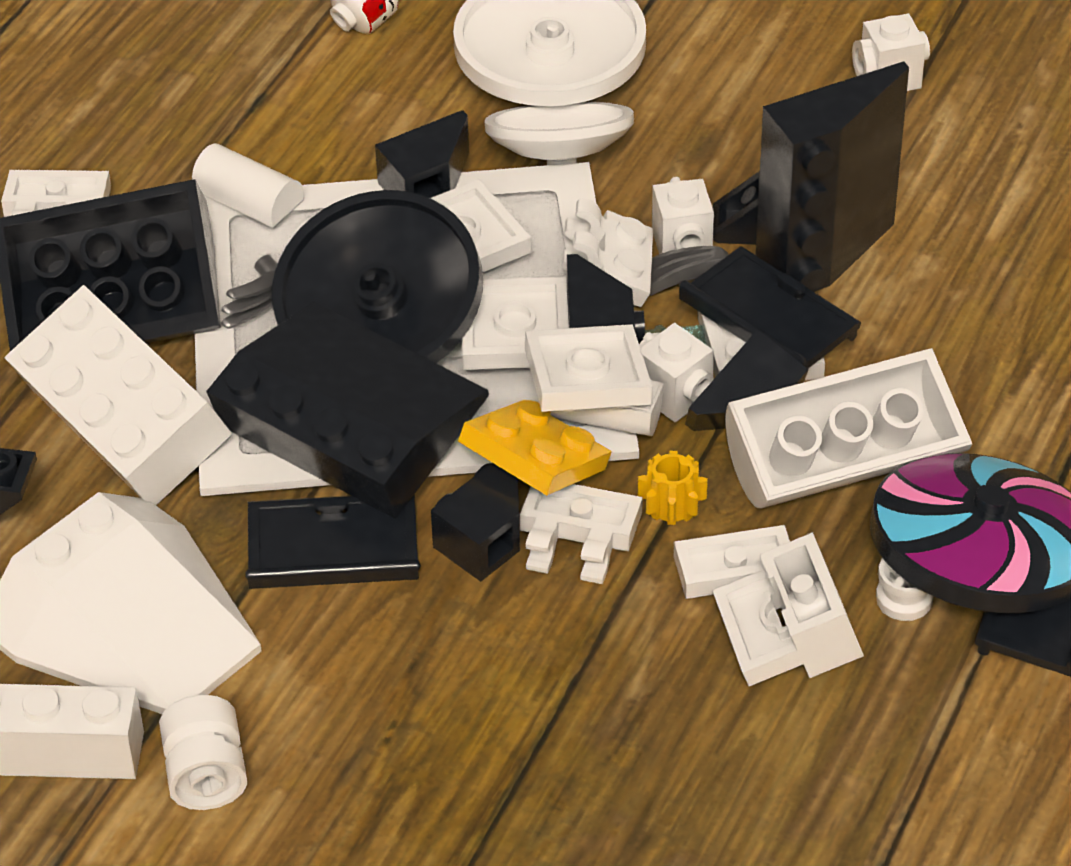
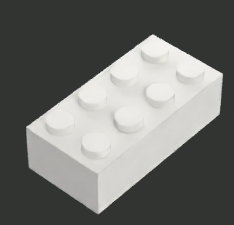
M84 285L4 357L26 384L140 498L155 505L165 498L232 435L210 404Z

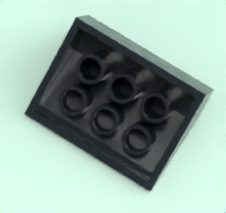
M904 61L763 106L756 256L783 273L788 274L813 292L832 285L894 225L909 66Z
M196 179L0 218V284L10 351L83 285L145 343L221 328L215 252L207 200Z
M312 302L239 350L206 391L214 411L231 432L394 519L398 517L460 435L464 422L473 418L489 396L488 389L315 302Z

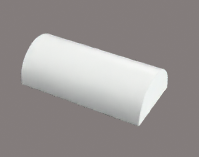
M932 348L729 402L726 409V434L735 472L750 502L760 509L888 474L912 460L947 453H964L972 446L970 436Z

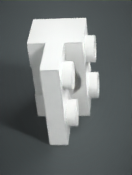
M813 532L759 554L765 569L712 590L748 686L803 664L809 678H812L864 656ZM782 608L781 612L787 626H782L776 611L777 609Z

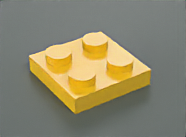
M525 399L464 422L458 440L464 446L546 496L604 471L612 452L595 442L594 436L587 430L569 426L550 415V411L541 412L539 402Z

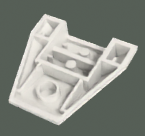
M98 492L13 555L0 580V650L18 664L80 686L136 687L139 706L159 714H163L171 704L183 698L210 694L261 652L260 642L185 526L152 502L144 501L142 498Z

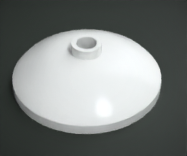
M582 102L564 106L527 105L502 110L489 115L485 119V132L495 142L521 156L547 160V165L577 163L576 158L604 150L626 134L634 124V112L631 108L623 105L603 102Z

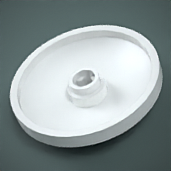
M466 0L456 16L453 30L454 51L457 62L464 74L474 84L499 98L534 106L577 104L612 92L629 80L637 71L646 50L645 18L635 0Z

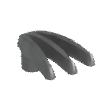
M696 246L671 250L652 257L649 295H654L684 280L697 279L728 256V252L718 246Z
M269 254L263 255L255 263L254 268L261 275L259 278L227 291L226 295L237 300L225 304L221 309L226 314H232L222 320L221 325L224 327L232 328L245 323L272 305V283L278 263Z

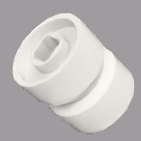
M211 695L190 696L171 704L163 712L159 720L163 751L166 757L165 765L170 797L178 805L196 810L219 808L233 802L244 792L247 786L242 748L239 747L241 743L235 708L227 700Z

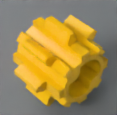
M669 451V454L662 456L658 453L652 460H648L647 475L638 476V496L646 499V514L651 515L656 521L661 519L667 521V525H676L677 521L684 519L687 522L693 516L698 515V501L707 499L708 478L699 477V462L694 461V458L689 454L685 457L678 454V451Z

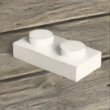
M785 525L675 541L674 560L686 599L714 595L712 590L765 569L759 554L790 542Z

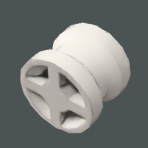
M882 558L878 569L879 583L876 589V601L880 610L890 618L900 621H913L926 615L931 609L934 596L907 582Z

